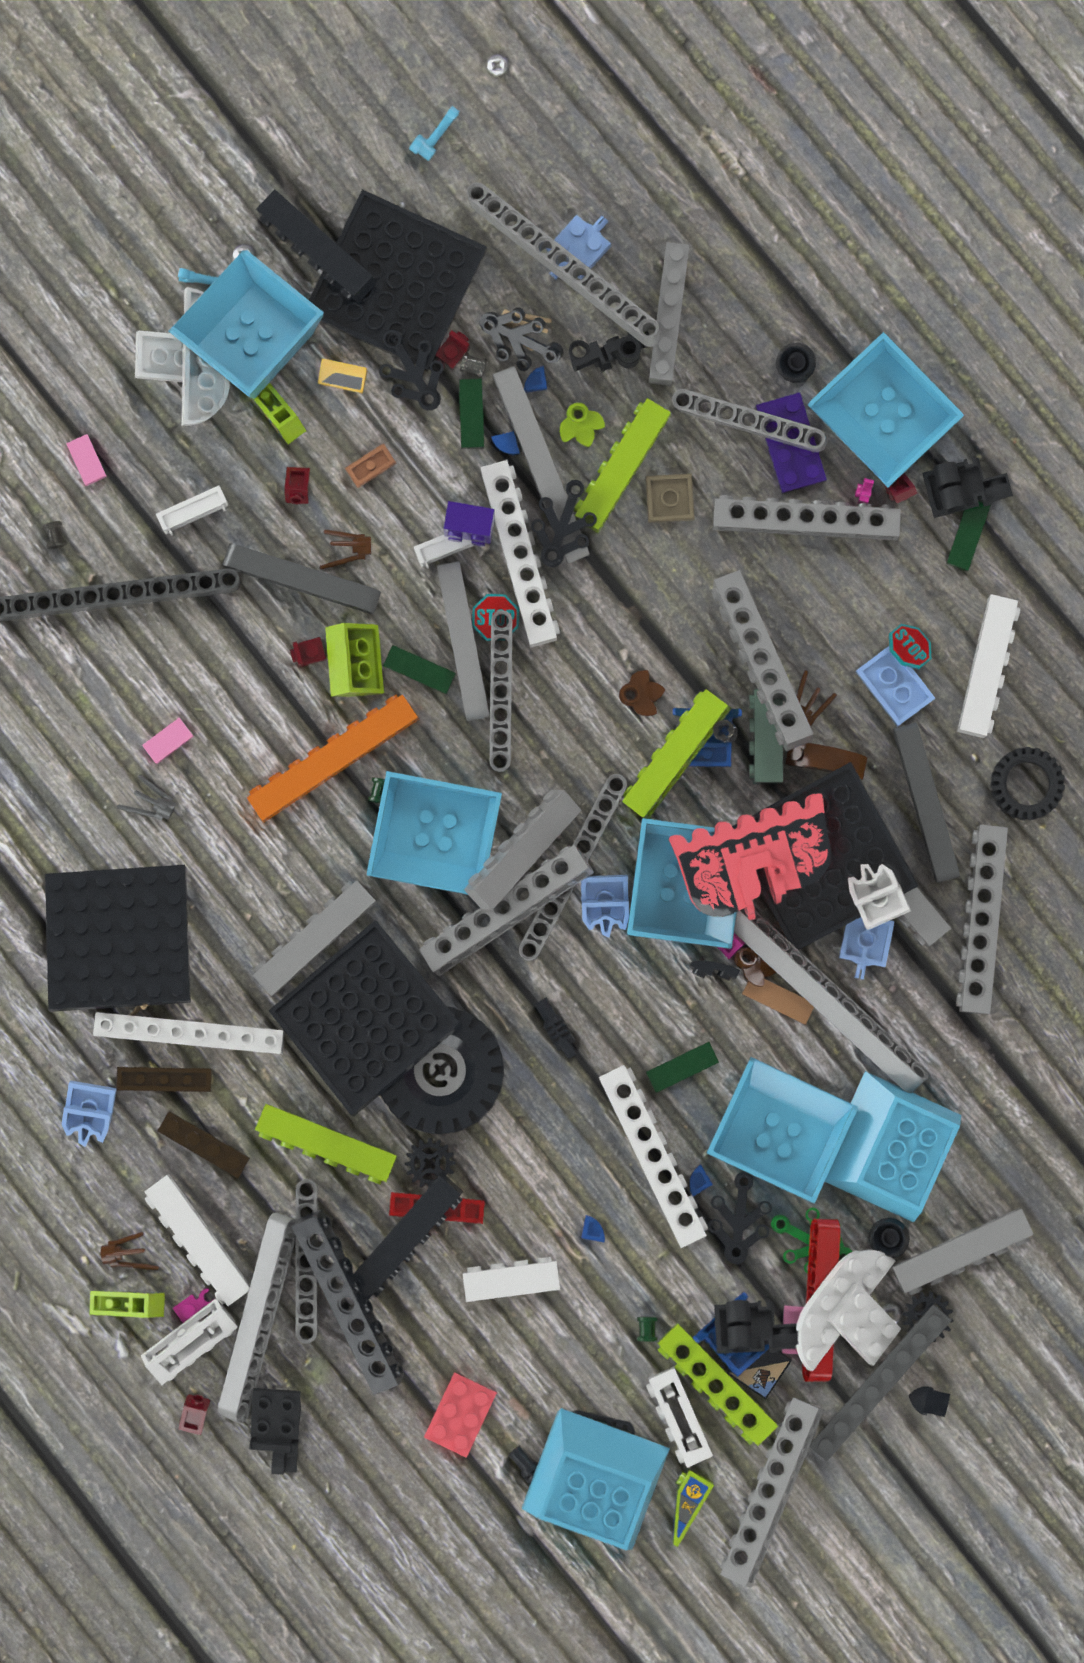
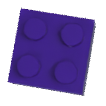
M448 501L443 527L444 536L453 542H462V539L470 540L471 544L476 546H485V543L491 544L495 509Z

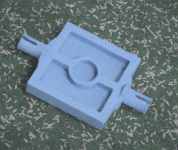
M576 215L554 240L591 269L611 247V243L600 233L601 229L608 223V220L600 216L595 224L591 225ZM561 262L558 266H566L568 262ZM550 272L549 274L557 280L558 276ZM584 275L578 276L580 280L584 277Z
M861 917L845 925L839 958L850 960L857 964L854 978L864 980L866 966L886 967L895 921L890 920L869 930L866 929Z

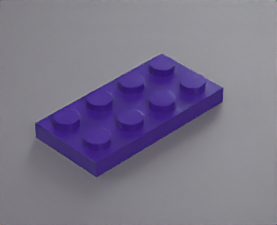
M800 392L755 406L757 411L810 426ZM769 422L766 426V431L769 433L776 431L778 424L776 422ZM791 429L788 432V438L796 439L800 434L799 429ZM812 436L810 444L816 446L814 436ZM765 438L782 494L826 482L827 479L819 452H812Z

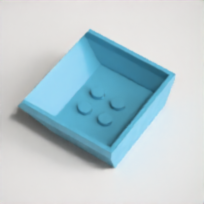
M243 250L173 325L169 332L248 397L255 399L313 335L324 312L249 251Z
M884 332L808 404L888 488L964 417V414Z
M386 771L367 875L467 894L464 889L469 884V879L474 874L479 873L484 868V862L490 858L502 793Z
M642 818L627 935L732 949L737 912L724 917H713L702 913L694 906L688 895L678 860L669 841L670 836L681 835L690 843L695 829L704 828L710 836H713L715 828Z
M750 1057L707 1150V1154L815 1204L858 1106Z
M865 1071L851 1101L852 1104L858 1106L857 1112L825 1182L914 1223L925 1206L959 1130L961 1115L917 1094L908 1093L901 1087Z
M560 1408L557 1411L522 1509L538 1519L624 1550H632L670 1448Z

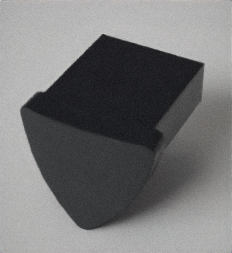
M924 1386L912 1391L909 1394V1399L915 1410L921 1415L932 1414L945 1417L951 1394L934 1390L933 1387Z

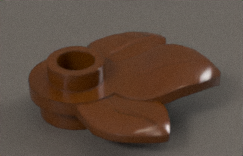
M648 670L637 671L632 675L630 682L620 689L619 699L625 706L633 707L637 714L653 716L657 714L653 702L661 698L665 688L658 683L649 682ZM632 691L635 697L628 699L626 693Z
M741 948L734 956L735 964L743 970L747 981L755 986L763 987L765 983L764 977L777 973L751 948ZM742 957L747 958V959H748V963L745 962V961L742 959Z

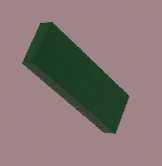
M459 379L461 449H483L482 379Z
M978 501V507L964 510L946 562L947 565L969 571L991 505L984 507L983 502Z
M394 645L391 646L383 664V667L446 695L456 675L451 670Z
M707 1042L647 1071L646 1074L655 1093L719 1063L710 1042Z

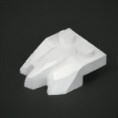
M860 864L861 880H857L855 877L848 878L850 894L867 930L911 911L892 870L883 864L879 866L878 872L875 874L868 864Z

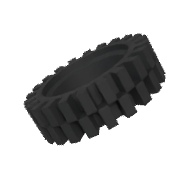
M1025 747L1015 749L1000 759L992 772L990 788H992V797L995 798L996 805L1002 808V812L1008 813L1014 819L1019 818V820L1025 821L1041 818L1057 807L1065 790V776L1062 775L1061 770L1063 769L1061 765L1058 766L1055 757L1052 758L1049 756L1050 753L1047 751L1043 752L1040 748ZM1024 762L1033 763L1042 768L1046 773L1049 787L1045 798L1041 802L1034 805H1023L1010 796L1006 785L1007 776L1010 770L1017 764Z

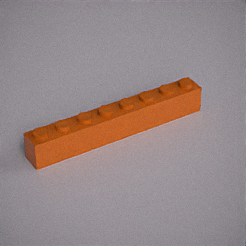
M397 694L385 701L387 705L380 710L376 707L366 714L367 718L360 723L356 720L346 727L348 731L342 735L337 733L327 740V745L322 748L319 746L313 748L307 753L309 757L303 761L300 759L295 760L288 765V771L283 774L281 772L274 774L268 779L270 782L265 786L258 785L250 790V796L247 799L262 822L265 823L417 722L419 719L403 694L399 697Z

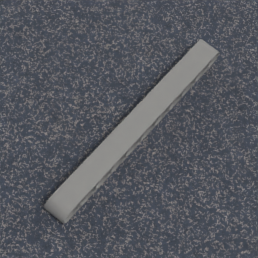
M476 182L468 187L467 196L473 210L643 345L653 347L660 342L661 333L658 322L484 184ZM476 195H483L480 199H474ZM494 208L500 209L498 212H491ZM512 221H516V222H517V223H516L515 225H513V226H508V223H510V222H512ZM527 235H534V237L529 240L524 239ZM545 248L551 249L548 253L541 252ZM561 262H568L566 266H558ZM580 275L586 276L583 280H576V277ZM595 289L603 290L599 294L592 293ZM612 303H620L618 307H610ZM631 316L638 317L635 321L627 320ZM647 330L655 331L652 335L644 334Z
M744 908L737 911L734 933L904 1091L913 1093L928 1078V1072L920 1062L756 910V919L753 920L748 919Z

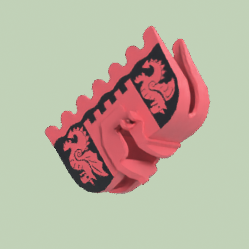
M819 793L807 796L803 809L796 801L784 803L782 815H779L773 808H764L760 812L759 822H756L751 815H741L737 819L736 829H733L728 822H718L715 825L713 836H710L706 829L697 828L692 833V841L690 843L681 835L669 837L691 902L699 911L713 917L731 915L744 908L749 920L756 919L752 900L761 893L756 869L764 868L771 895L775 903L779 904L781 903L782 895L786 894V890L802 888L819 880L829 867L831 856L823 797Z

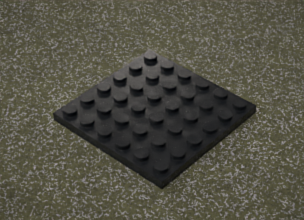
M362 189L336 244L374 277L377 284L357 303L353 298L349 301L340 292L342 288L337 284L332 286L323 277L325 273L322 271L309 301L324 312L320 322L397 358L399 357L395 350L385 346L383 337L389 330L400 331L403 336L402 344L415 366L419 354L418 344L423 340L431 341L433 349L428 353L425 371L429 372L430 364L434 361L437 351L441 347L487 251V246ZM393 334L390 339L393 343H396L398 337ZM423 343L422 349L424 351H428L429 345L427 343Z
M852 762L767 807L775 809L779 815H782V806L786 802L796 801L803 809L807 796L819 793L823 797L825 822L831 848L829 867L823 876L811 885L786 890V894L782 895L781 903L776 904L771 895L764 868L756 869L762 894L787 940L798 950L861 917L850 894L848 878L850 877L861 880L860 864H868L874 874L878 872L881 864L892 870L904 894L919 886ZM761 811L752 815L756 822L760 820ZM737 824L733 825L732 828L736 829Z
M185 865L45 874L49 1012L132 1007L144 1004L191 1003Z
M376 920L268 1010L353 1117L462 1026Z

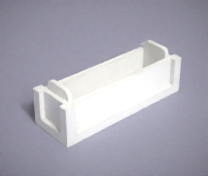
M216 486L157 513L156 516L165 534L170 533L172 536V531L220 509H223L225 512V508L229 505L220 486Z
M442 535L414 546V551L421 568L426 565L428 569V564L475 545L471 544L470 540L462 539V542L449 541L448 537Z

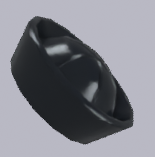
M790 343L784 346L779 351L776 359V368L779 375L792 383H801L807 380L813 374L816 367V357L813 351L802 343Z
M889 1217L874 1223L870 1229L868 1239L872 1250L883 1252L888 1257L897 1258L908 1248L910 1236L904 1223Z

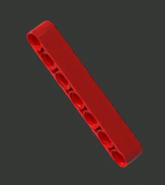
M813 1219L811 1222L806 1303L839 1262L841 1229L837 1219ZM834 1344L813 1371L807 1370L802 1363V1375L805 1382H829L831 1380Z

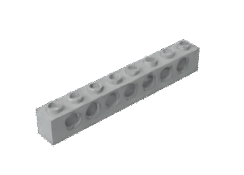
M728 495L719 496V499L714 501L712 530L898 540L900 535L901 509H895V505L885 504L881 505V508L872 507V504L869 503L849 506L847 502H835V505H826L825 501H812V504H804L802 500L790 499L789 503L779 502L780 499L766 498V501H756L755 497H743L742 500H733V496ZM734 508L741 509L743 517L739 519L734 518L731 515V510ZM761 509L765 511L766 518L763 520L757 519L754 516L756 510ZM779 511H786L790 518L787 521H781L778 519L777 513ZM808 512L812 515L813 520L811 522H804L801 520L800 514ZM827 513L833 514L836 522L832 524L826 523L823 516ZM847 516H857L859 523L856 525L849 524ZM878 516L882 520V525L873 526L870 522V517Z
M740 570L715 579L713 589H711L715 602L719 601L722 607L720 609L724 622H728L731 627L729 630L731 639L739 645L740 650H738L742 663L746 662L748 665V677L752 684L756 683L759 690L756 693L760 703H765L768 710L766 717L770 725L774 724L777 730L775 736L780 746L783 745L785 750L788 751L811 742L813 738L811 727ZM729 597H736L739 601L737 603H730L727 599ZM745 617L748 622L741 624L736 619ZM753 637L757 640V643L749 644L745 639ZM763 658L766 660V663L763 665L757 664L755 659ZM772 678L776 683L774 685H767L764 680ZM782 699L785 704L777 706L773 703V700ZM790 719L794 722V725L788 727L782 721Z
M979 825L977 830H973L972 844H975V853H971L969 866L973 867V874L968 877L967 890H971V895L965 904V913H969L968 923L964 922L963 926L966 946L961 948V960H964V968L959 970L958 983H962L961 993L958 992L956 998V1006L960 1007L959 1012L988 1015L991 1011L1008 827ZM984 844H990L993 847L994 852L992 856H986L983 853L982 847ZM982 867H988L991 870L990 879L981 877L980 869ZM980 890L988 892V902L983 903L978 899V892ZM978 913H982L987 917L985 926H980L976 923L975 918ZM976 936L984 939L985 945L983 949H977L974 946L973 940ZM975 959L981 961L983 965L979 973L974 972L971 968V963ZM971 983H977L980 986L979 995L973 996L970 994L969 986Z
M575 845L563 848L557 857L545 860L540 864V868L533 873L528 872L520 878L521 881L511 888L493 910L479 908L475 912L470 911L456 925L451 924L444 928L443 933L438 937L426 940L423 944L424 946L419 950L432 972L438 976L442 975L594 873L580 849ZM563 865H568L567 872L559 875V869ZM548 878L547 886L540 888L541 880ZM524 891H529V897L521 901V894ZM509 904V911L501 914L502 906ZM490 917V923L486 927H482V920ZM466 930H470V937L466 940H463V933ZM451 943L450 951L443 953L445 944Z
M794 1397L792 1401L787 1403L784 1414H786L784 1421L778 1425L775 1436H777L775 1443L767 1451L766 1458L768 1460L766 1465L758 1473L757 1480L759 1482L757 1487L749 1495L748 1502L750 1504L747 1511H744L739 1519L741 1526L738 1533H735L730 1541L731 1550L729 1555L725 1556L721 1563V1576L745 1587L753 1586L824 1413L823 1409ZM799 1418L802 1421V1427L799 1431H795L793 1424ZM787 1441H791L793 1449L787 1454L784 1446ZM778 1463H782L784 1471L778 1476L775 1468ZM769 1485H773L775 1493L771 1498L766 1494V1489ZM761 1507L766 1511V1515L762 1520L757 1516V1511ZM754 1529L757 1536L755 1541L750 1542L748 1533ZM743 1551L747 1554L745 1564H741L739 1561V1555Z

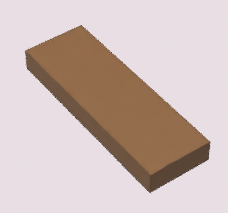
M764 979L763 987L747 982L742 995L806 1025L814 1006L805 998Z

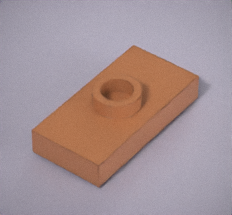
M383 443L347 466L345 470L356 487L360 488L397 463Z

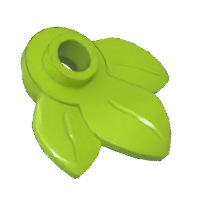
M583 403L571 404L567 409V418L560 424L562 441L565 443L575 437L576 441L581 445L590 447L594 441L595 430L605 427L603 417L598 412L590 411ZM580 411L583 415L581 418H575L574 412Z

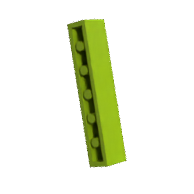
M648 398L644 404L642 402L638 404L633 413L636 415L632 423L627 422L621 432L624 434L620 442L616 441L609 452L612 454L608 462L603 461L597 471L600 473L596 482L592 480L585 491L588 493L584 501L580 499L573 510L576 513V520L583 518L588 512L594 513L597 517V523L593 527L588 528L596 533H599L670 418V411ZM589 515L586 517V523L591 524L594 522L593 516Z
M707 689L704 692L700 691L693 700V707L690 711L686 710L679 719L681 723L675 730L672 729L665 738L667 742L662 748L656 749L651 756L652 762L648 767L645 766L640 770L637 775V782L634 786L630 785L623 794L625 798L622 802L645 819H649L732 709Z
M269 1104L264 1105L255 1128L256 1131L260 1132L258 1136L269 1141H272V1138L281 1140V1146L291 1150L295 1146L303 1149L302 1154L315 1159L316 1155L325 1158L324 1163L337 1167L339 1163L347 1167V1172L359 1176L360 1172L369 1175L367 1180L381 1185L382 1181H388L397 1159L395 1154Z

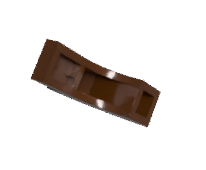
M806 743L788 750L785 764L831 773L852 762L861 780H863L868 757L844 749Z

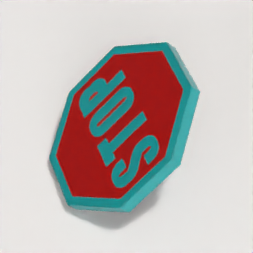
M486 594L473 607L472 627L486 641H491V620L497 611H507L511 615L512 633L519 628V608L506 594ZM499 615L495 619V624L500 628L506 627L509 623L505 615ZM499 638L496 641H505L506 639Z
M900 624L889 633V651L902 666L920 669L932 659L931 641L918 627Z

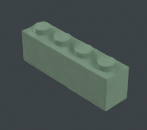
M754 689L753 695H749V709H753V718H749V732H753V741H749V755H753V764H749V778H753V784H782L783 745L780 746L775 736L777 730L774 724L770 725L766 717L768 710L765 703L761 704L757 697L756 691L759 690ZM775 699L773 703L777 706H782L783 700Z

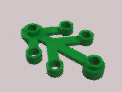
M809 1208L805 1212V1217L810 1222V1225L813 1219L808 1217L809 1211H816L817 1216L815 1219L820 1217V1213L816 1208ZM779 1214L772 1218L770 1225L774 1232L779 1234L786 1232L809 1245L810 1235L791 1225L786 1216ZM778 1220L785 1222V1226L782 1229L776 1226ZM840 1234L839 1255H847L852 1250L844 1247ZM809 1246L796 1250L787 1249L783 1253L784 1261L792 1264L799 1258L809 1256ZM788 1252L794 1253L795 1257L792 1261L786 1259ZM807 1261V1262L804 1264V1271L808 1274V1271H807L808 1261Z

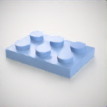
M889 646L855 671L897 727L935 699L913 668L902 666L889 651Z

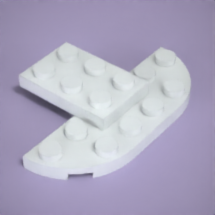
M189 287L184 289V314L204 292ZM139 330L136 332L135 378L182 382V426L200 424L215 415L227 398L230 381L171 333Z
M872 1249L851 1252L834 1266L804 1306L796 1330L799 1331L798 1345H796L797 1352L807 1370L813 1371L840 1334L868 1364L875 1365L901 1330L894 1320L870 1296L894 1264L895 1260L892 1257Z

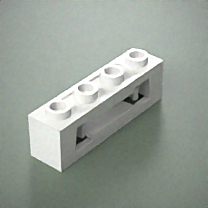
M215 1298L143 1353L141 1358L145 1367L163 1385L167 1381L174 1379L177 1373L185 1367L192 1365L202 1354L212 1350L215 1344L223 1338L230 1336L238 1327L231 1314ZM212 1311L211 1315L205 1318L202 1322H199L200 1319H202L204 1316H206L208 1313ZM168 1344L169 1347H167L164 1351L156 1355L157 1352H159Z
M671 1367L649 1377L650 1383L646 1387L651 1398L656 1397L659 1406L655 1408L660 1419H666L669 1425L665 1430L670 1442L676 1441L679 1449L675 1450L680 1464L685 1462L688 1468L712 1457V1452L675 1368ZM672 1382H674L679 1393L676 1397L693 1434H697L701 1446H697L692 1435L685 1438L689 1449L685 1450L681 1441L683 1438L668 1402H664L660 1390L664 1389L667 1399L675 1396L671 1387Z

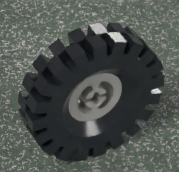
M449 1006L447 1007L462 1026L381 1094L385 1104L399 1120L415 1130L438 1135L457 1133L481 1121L495 1105L503 1086L504 1077L502 1052L489 1028L474 1015ZM447 1054L457 1064V1076L451 1077L452 1070L450 1065H448L444 1069L446 1074L444 1076L439 1074L435 1078L439 1082L447 1081V1086L441 1088L431 1086L424 1077V1066L427 1063L430 1064L429 1072L433 1076L437 1072L435 1067L437 1065L442 1067L446 1063L442 1059L434 1060V1055Z

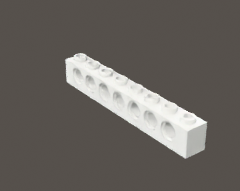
M505 460L480 467L490 507L495 509V525L529 646L532 648L557 641L556 634H560L557 620L552 621L550 612H553L554 609L551 599H546L544 590L548 589L545 577H540L538 568L541 567L539 555L533 554L531 547L535 545L532 531L527 532L525 524L529 523L526 509L521 510L519 504L523 499L520 488H515L513 479H517L514 466H509L508 461ZM500 482H505L509 488L505 492H499L496 489V485ZM511 504L515 507V511L512 514H505L502 511L503 506ZM512 526L519 527L521 529L520 535L516 537L511 536L508 533L509 528ZM518 548H523L528 554L525 558L519 559L514 555V552ZM525 570L531 571L534 575L529 581H524L520 577L521 573ZM535 592L540 596V599L536 603H530L526 598L527 595ZM541 614L546 618V622L543 625H536L533 622L534 616Z
M95 1012L93 1036L283 1055L285 1031Z
M625 1065L600 1076L599 1080L680 1248L707 1236L705 1230H708V1227L703 1217L698 1218L694 1210L698 1206L693 1196L688 1197L684 1190L685 1187H688L683 1175H677L674 1169L677 1166L676 1160L672 1153L667 1154L664 1148L667 1142L662 1132H656L653 1124L657 1123L652 1111H646L643 1105L646 1102V1098L641 1088L636 1090L633 1084L636 1078L631 1067L626 1069ZM622 1084L630 1088L631 1092L627 1098H621L617 1094V1088ZM637 1106L640 1109L641 1114L638 1119L633 1120L628 1117L627 1110L629 1107ZM641 1127H647L651 1131V1136L646 1141L638 1138L637 1133ZM653 1148H657L661 1152V1158L657 1162H651L648 1159V1152ZM661 1170H668L671 1173V1180L668 1183H661L659 1181L658 1174ZM678 1191L681 1194L682 1199L679 1204L673 1205L669 1202L668 1196L671 1192ZM684 1212L689 1213L692 1217V1221L688 1226H682L679 1223V1216Z

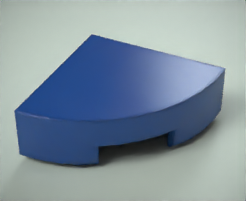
M544 366L536 368L527 377L524 385L525 393L547 390Z
M514 431L491 437L494 445L502 452L509 455H520Z
M701 1164L694 1169L690 1177L689 1188L692 1196L713 1185Z
M586 1215L581 1238L604 1243V1230L596 1219Z

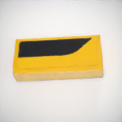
M322 358L318 384L363 394L368 370L366 367Z

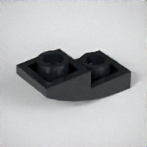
M693 961L689 966L693 969V974L703 979L705 976L711 977L714 969L718 971L717 975L728 981L731 978L736 979L740 972L739 969L712 961Z

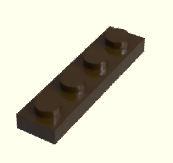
M117 1067V1091L211 1092V1068Z
M168 1111L157 1132L236 1178L240 1177L250 1160V1157L171 1111Z

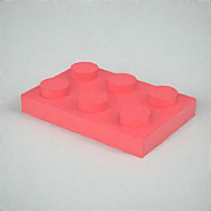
M454 1372L424 1438L467 1458L497 1392Z

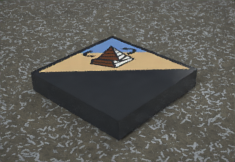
M768 1349L740 1376L737 1377L730 1369L726 1373L766 1400L792 1360L779 1351L769 1353Z

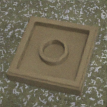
M692 473L645 477L648 523L695 520Z

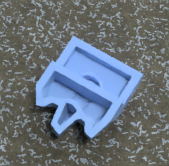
M628 875L588 876L581 881L582 921L589 930L593 929L596 924H600L602 935L609 938L614 924H618L620 929L626 930L629 919Z
M70 1080L62 1118V1127L66 1135L68 1136L74 1131H78V1143L86 1147L90 1136L93 1134L96 1135L97 1141L103 1143L113 1115L116 1088Z

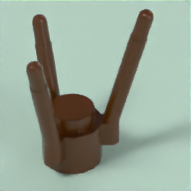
M334 530L323 531L324 534L352 539V541H331L330 545L352 546V552L357 553V555L321 565L319 567L321 570L355 560H365V555H371V536Z
M807 670L803 673L796 695L799 703L808 675ZM819 687L816 688L807 705H801L810 726L813 725L815 719L836 698V693H833L813 715V711L810 708L821 690Z
M143 1232L118 1240L108 1241V1245L101 1246L102 1263L110 1264V1267L119 1266L145 1270L159 1269L158 1266L119 1261L123 1259V1255L144 1253L146 1251L145 1248L122 1250L121 1246H117L142 1237L144 1235Z

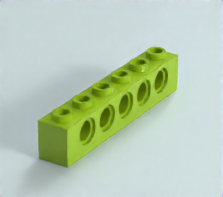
M678 1323L657 1342L660 1346L657 1350L667 1360L671 1357L677 1363L674 1367L683 1377L688 1374L694 1380L691 1385L700 1394L704 1391L710 1397L708 1402L716 1411L721 1408L727 1414L724 1419L733 1428L737 1425L743 1431L741 1436L750 1445L754 1442L759 1446L778 1427ZM680 1345H685L689 1348V1354L685 1358L676 1356V1349ZM697 1362L704 1363L706 1367L705 1372L701 1375H696L692 1371L693 1365ZM714 1379L722 1382V1388L718 1392H712L709 1389V1384ZM731 1396L737 1397L739 1400V1404L735 1409L726 1407V1400ZM749 1413L755 1416V1423L751 1426H745L742 1422L743 1417Z

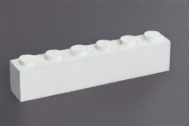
M992 594L988 597L957 732L980 738H985L987 733H992L994 720L991 719L993 711H997L1000 699L996 697L998 688L1002 689L1005 675L1001 674L1002 668L1008 664L1010 653L1006 651L1008 643L1012 644L1015 635L1012 625L1013 621L1018 620L1020 614L1017 600Z
M170 1174L144 1191L147 1195L144 1198L152 1210L156 1208L161 1214L158 1218L166 1229L170 1227L175 1233L172 1236L174 1241L180 1248L182 1246L186 1248L189 1253L186 1257L194 1267L196 1265L199 1266L203 1272L200 1276L208 1286L210 1284L213 1285L217 1291L214 1295L222 1305L226 1303L227 1306H230L249 1291V1282Z

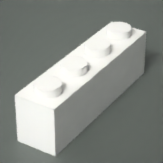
M551 1257L537 1258L538 1263L528 1264V1260L514 1261V1266L505 1267L504 1263L491 1264V1269L481 1270V1266L468 1267L467 1272L463 1273L466 1302L560 1290L557 1261H552Z

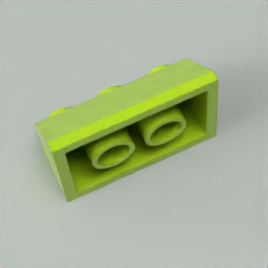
M341 623L325 627L331 696L354 697L384 694L378 625Z

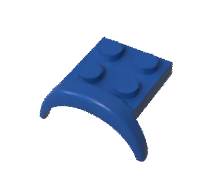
M673 708L672 713L674 716L681 717L686 710L690 711L691 708ZM736 708L729 711L688 767H732L733 719L742 716V709Z
M743 1292L735 1300H747L748 1295ZM713 1318L693 1339L697 1343L704 1340L717 1354L715 1318ZM769 1344L764 1345L765 1351L717 1355L738 1377L769 1349Z

